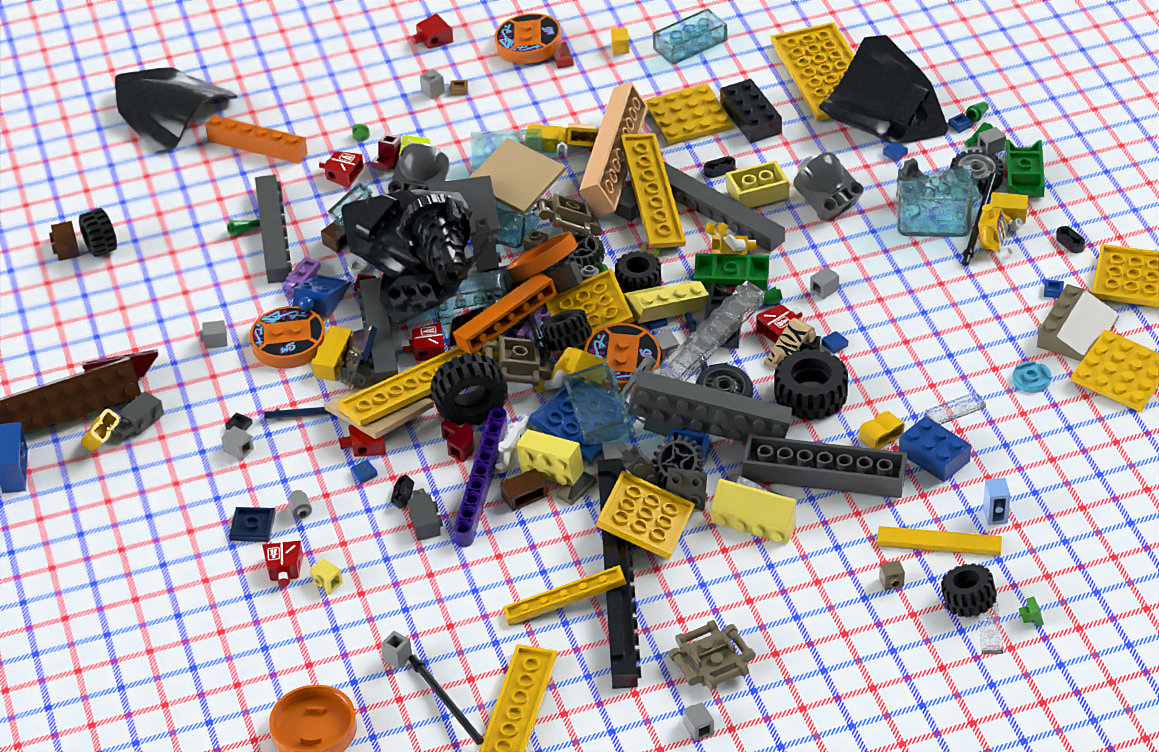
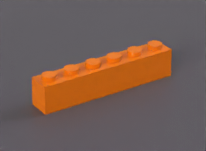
M213 115L205 125L209 142L298 164L308 154L306 138L303 136Z
M537 273L454 331L453 335L458 348L472 355V353L482 348L485 342L492 341L557 295L553 280L541 273Z

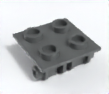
M354 346L352 350H349L346 357L348 361L346 368H343L340 374L341 383L351 388L352 384L363 386L366 383V378L357 372L363 351Z
M668 467L666 491L694 503L693 509L705 510V501L708 498V493H706L708 473Z

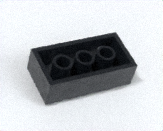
M751 78L720 88L721 105L750 144L782 134V116Z

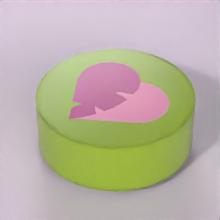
M648 242L641 246V252L652 253L654 257H657L660 253L659 248H650Z

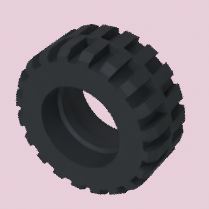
M808 348L803 349V351H794L792 355L788 354L785 356L784 360L782 359L775 368V400L779 405L792 408L791 416L796 415L799 419L808 418V420H813V418H818L819 420L824 419L825 416H832L835 411L838 412L846 403L848 396V370L836 355L832 356L828 351L822 352L820 349L815 348L814 350H809ZM818 382L822 385L809 387L801 385V383Z
M466 353L462 354L461 357L455 356L451 361L443 363V367L438 368L435 373L436 375L432 378L430 391L439 415L458 426H462L465 423L470 426L472 424H482V421H487L491 409L503 408L508 397V386L500 366L494 359L483 354L480 356L478 353H472V355ZM472 386H479L472 392L466 394H459L466 388Z

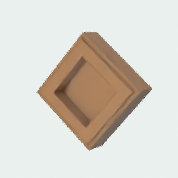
M451 80V96L468 95V80Z

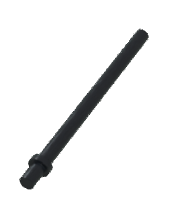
M990 173L967 248L963 251L964 258L962 264L964 266H968L970 260L974 257V247L979 235L978 222L982 214V207L989 203L997 178L995 173Z
M522 282L517 283V287L520 286V285L523 284V283H522ZM531 312L527 315V319L534 336V345L540 353H543L546 350V342L541 336L534 313Z
M412 654L409 657V661L413 665L414 671L424 678L477 745H481L484 742L482 736L426 669V664L419 660L415 654Z

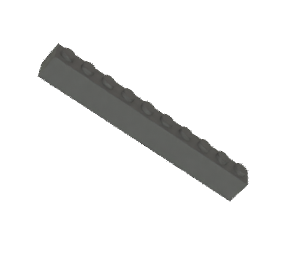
M664 162L673 197L678 202L717 223H725L729 226V230L740 236H748V240H756V245L769 252H772L785 242V227Z

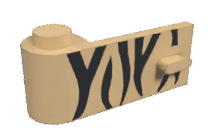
M796 318L791 319L767 356L764 364L775 369L777 364L782 359L784 360L785 356L788 354L792 355L794 351L799 349L802 343L809 344L814 341L816 337L815 328Z

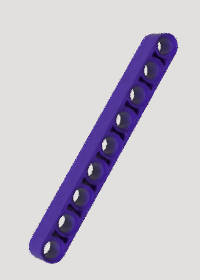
M501 407L491 409L454 524L455 542L459 547H468L473 543L491 485L495 465L500 455L498 450L499 443L504 441L508 428L507 413Z

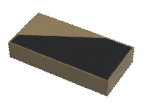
M584 471L574 486L563 485L556 492V497L572 506L597 483V478Z

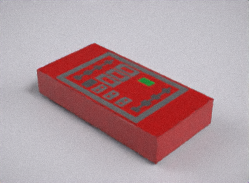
M564 41L553 54L557 68L574 66V60L566 41Z

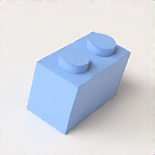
M1005 477L985 480L983 510L988 525L1008 523L1011 495Z

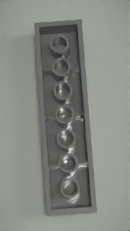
M639 370L630 395L627 414L747 443L749 434L785 438L791 424L792 408Z
M750 434L748 435L742 461V477L748 480L902 498L907 469L906 452Z

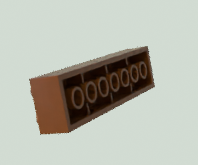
M126 357L1 397L0 424L21 422L23 432L26 433L137 397L142 393L131 359Z

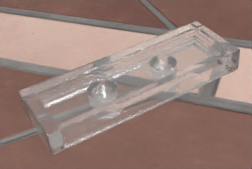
M975 391L925 410V416L942 425L986 408V402Z
M996 601L991 609H987V612L978 615L982 654H1003L998 601Z

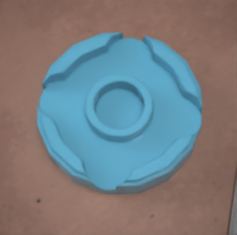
M1034 361L1022 362L1015 367L1012 381L1018 389L1024 392H1041L1050 385L1051 372L1042 363L1039 365Z

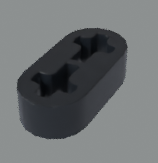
M726 156L708 161L703 166L704 175L708 178H715L725 175L727 172L735 171L736 160L733 157Z
M1068 226L1057 228L1056 240L1072 253H1082L1084 251L1085 239Z
M402 475L394 485L391 503L398 509L404 508L412 495L414 481L408 475Z

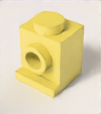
M324 558L310 569V574L313 575L315 584L324 587L328 595L343 583L341 569Z

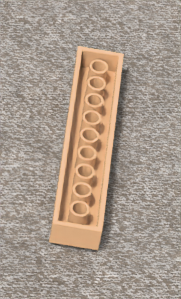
M632 81L613 88L579 188L581 197L586 200L589 209L594 212L596 217L616 211L628 173L620 136L640 134L648 110L647 104Z

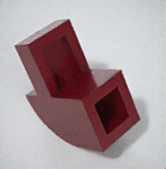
M384 134L378 141V154L371 161V168L380 171L396 168L401 147L400 136Z
M447 420L441 423L442 438L447 440L448 455L464 463L473 454L475 449L473 429L467 423L462 427Z

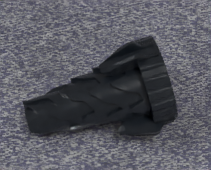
M430 194L416 199L404 211L399 227L396 228V233L400 236L396 241L397 246L411 253L419 261L425 262L429 270L434 271L440 285L445 288L468 278L464 265L466 263L464 247L468 244L467 241L470 238L471 227L464 210L463 201H457V199H453L445 194Z

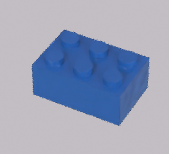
M927 416L923 417L899 436V452H906L907 459L943 482L947 481L970 462L971 444Z
M21 422L0 424V487L2 493L26 491L28 447Z

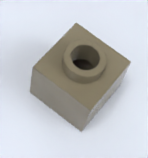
M532 229L523 239L524 251H529L547 241L548 234Z
M900 560L880 564L879 579L884 590L904 586L905 571Z

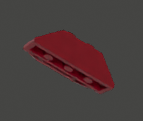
M158 349L85 361L82 362V368L88 370L128 357L131 359L137 381H139L156 360L159 352Z

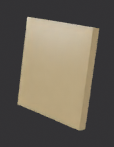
M507 137L469 178L490 175L496 201L525 215L534 206L536 200L542 197L566 171V166Z
M372 378L367 380L363 386H356L324 404L325 410L354 425L374 439L381 437L434 407V401L423 397L360 427L337 408V402L375 385L376 380L372 381Z

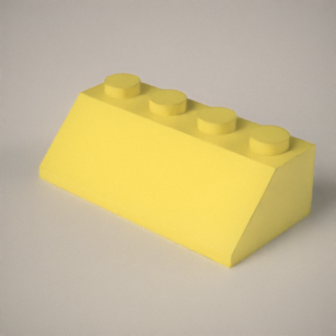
M691 280L623 294L638 324L703 310L709 296L701 281Z
M719 479L711 507V523L788 544L796 528V499Z

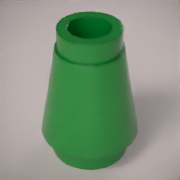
M982 101L969 106L966 110V116L973 122H978L989 109L988 103Z

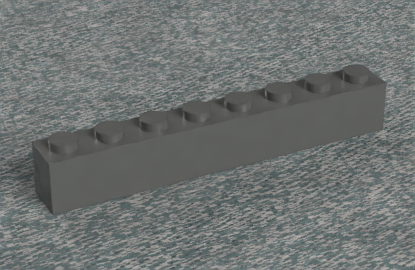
M276 174L255 177L267 280L268 284L286 281L289 273L292 272L291 262H287L291 261L290 251L286 250L289 249L288 238H285L288 237L287 228L283 227L286 226L285 215H282L285 214L284 205L280 204L283 203L281 182L277 181Z
M381 277L359 280L360 288H357L363 328L370 326L377 328L369 356L372 381L376 380V384L398 374L388 313L379 300Z

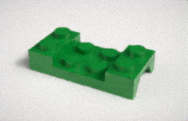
M1006 139L1007 193L1028 195V197H1044L1045 179L1042 140H1038L1031 147H1016L1010 139Z
M695 253L693 281H701L705 289H710L712 283L720 285H749V291L768 290L769 255Z

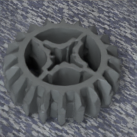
M579 232L575 235L572 233L578 246L570 254L558 261V263L565 260L569 262L575 260L580 271L585 266H593L597 262L602 263L605 258L604 245L599 240V237H594L593 234L585 237Z
M678 435L677 440L671 436V442L669 443L664 439L663 443L665 445L663 447L661 445L657 446L660 452L654 451L653 453L657 457L652 459V463L655 464L653 468L658 471L657 477L662 476V484L667 483V473L665 470L668 467L679 468L676 464L677 455L681 459V469L686 470V467L694 461L691 468L692 471H705L701 467L706 465V461L702 459L705 457V454L700 452L702 447L700 445L696 446L697 442L695 440L690 442L688 436L685 437L684 441L681 435ZM678 448L688 449L693 454H681ZM672 451L671 458L664 462L666 455Z

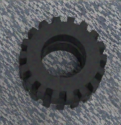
M101 207L79 215V227L88 250L94 257L117 249V238L109 216Z
M631 251L628 254H623L622 258L617 259L615 263V277L623 294L661 286V263L657 257H654V254H648L646 251Z
M572 309L558 313L548 318L540 326L547 348L552 351L576 346L592 334L585 311L582 309Z
M975 563L970 565L963 564L962 566L954 567L953 570L950 569L947 572L948 574L943 576L941 589L945 605L953 615L957 614L959 617L978 616L980 613L987 612V609H991L993 603H996L997 592L994 579L987 567L984 568L983 565H976Z

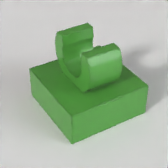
M1035 597L1027 598L1028 606L1019 608L1023 622L1029 623L1033 620L1036 627L1044 625L1041 610Z

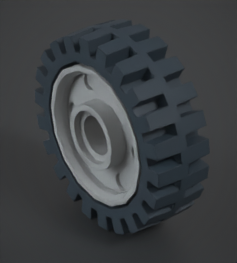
M971 149L968 150V153L965 151L961 152V155L958 153L956 158L952 159L950 164L951 184L953 183L954 188L957 187L958 191L963 190L965 194L970 192V195H974V193H977L978 196L982 195L990 173L997 175L992 192L1002 184L1003 163L1001 159H998L997 155L993 156L991 152L986 154V150L979 152V149H975V152H973Z

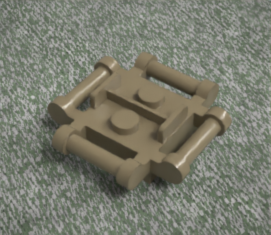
M555 193L549 199L539 197L536 200L537 207L540 209L539 217L542 220L549 219L553 227H562L579 232L585 237L589 235V232L594 236H598L601 233V227L597 223L598 217H596L594 212H590L588 203Z
M498 335L497 342L488 341L483 344V351L489 358L493 359V352H498L499 363L497 364L500 366L506 382L532 384V386L538 387L539 377H542L544 380L551 379L553 373L552 369H550L549 359L551 357V350L545 347V352L540 353L534 345V339L511 338ZM540 357L542 358L543 367H540Z
M714 620L708 621L707 625L686 634L680 633L676 635L675 639L680 649L673 648L668 653L670 659L675 661L684 673L686 681L690 686L702 683L703 686L707 685L710 690L740 675H748L749 669L746 663L753 660L756 656L753 649L749 648L738 634V629L734 624H729L724 630L720 631ZM709 632L712 634L694 643H687L688 641H691ZM729 638H732V640L740 649L742 654L737 655V653L735 652V647L729 640Z

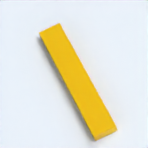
M879 526L877 546L1001 556L1002 536Z
M618 565L503 607L507 623L511 626L626 584L622 569Z

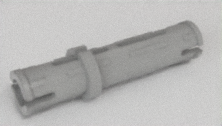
M646 355L639 367L633 370L634 374L614 401L624 407L630 399L633 386L628 394L624 395L631 385L635 383L638 371L646 367L644 371L649 372L657 361L651 356Z

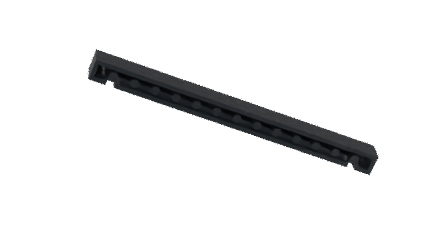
M620 458L597 460L600 511H602L622 470L626 472L625 466H621ZM602 529L604 570L620 565L626 581L625 585L606 591L612 689L638 687L637 679L642 678L641 665H636V662H640V649H635V646H639L638 633H634V630H638L637 617H633V614H637L636 601H632V598H635V586L630 585V583L634 582V571L629 570V567H633L632 555H628V552H632L631 542Z

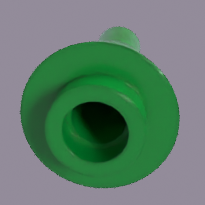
M983 122L972 137L964 142L965 146L969 148L978 142V133L991 129L993 126Z
M230 219L229 223H227V231L234 237L250 228L260 226V220Z
M775 286L758 297L748 299L749 306L780 304V300H783L781 290L776 289Z

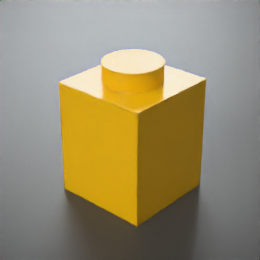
M627 27L611 29L613 54L630 53Z

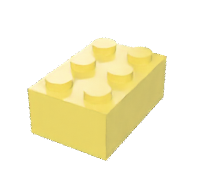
M777 160L727 172L726 190L732 199L748 208L789 198V180Z
M527 429L516 444L521 473L536 468L544 480L561 485L568 484L574 486L584 472L580 444L577 442Z

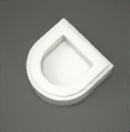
M354 258L348 265L349 274L353 277H357L358 274L365 275L370 270V264Z

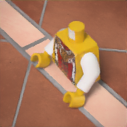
M708 222L705 226V231L712 235L711 253L747 255L748 251L756 250V240H748V236H736L727 233L726 231L729 226L725 223L719 222L716 226Z
M571 347L556 353L560 359L554 367L551 379L544 383L539 378L538 387L533 386L538 393L543 392L545 389L560 390L574 377L570 375L571 371L566 369L573 351Z

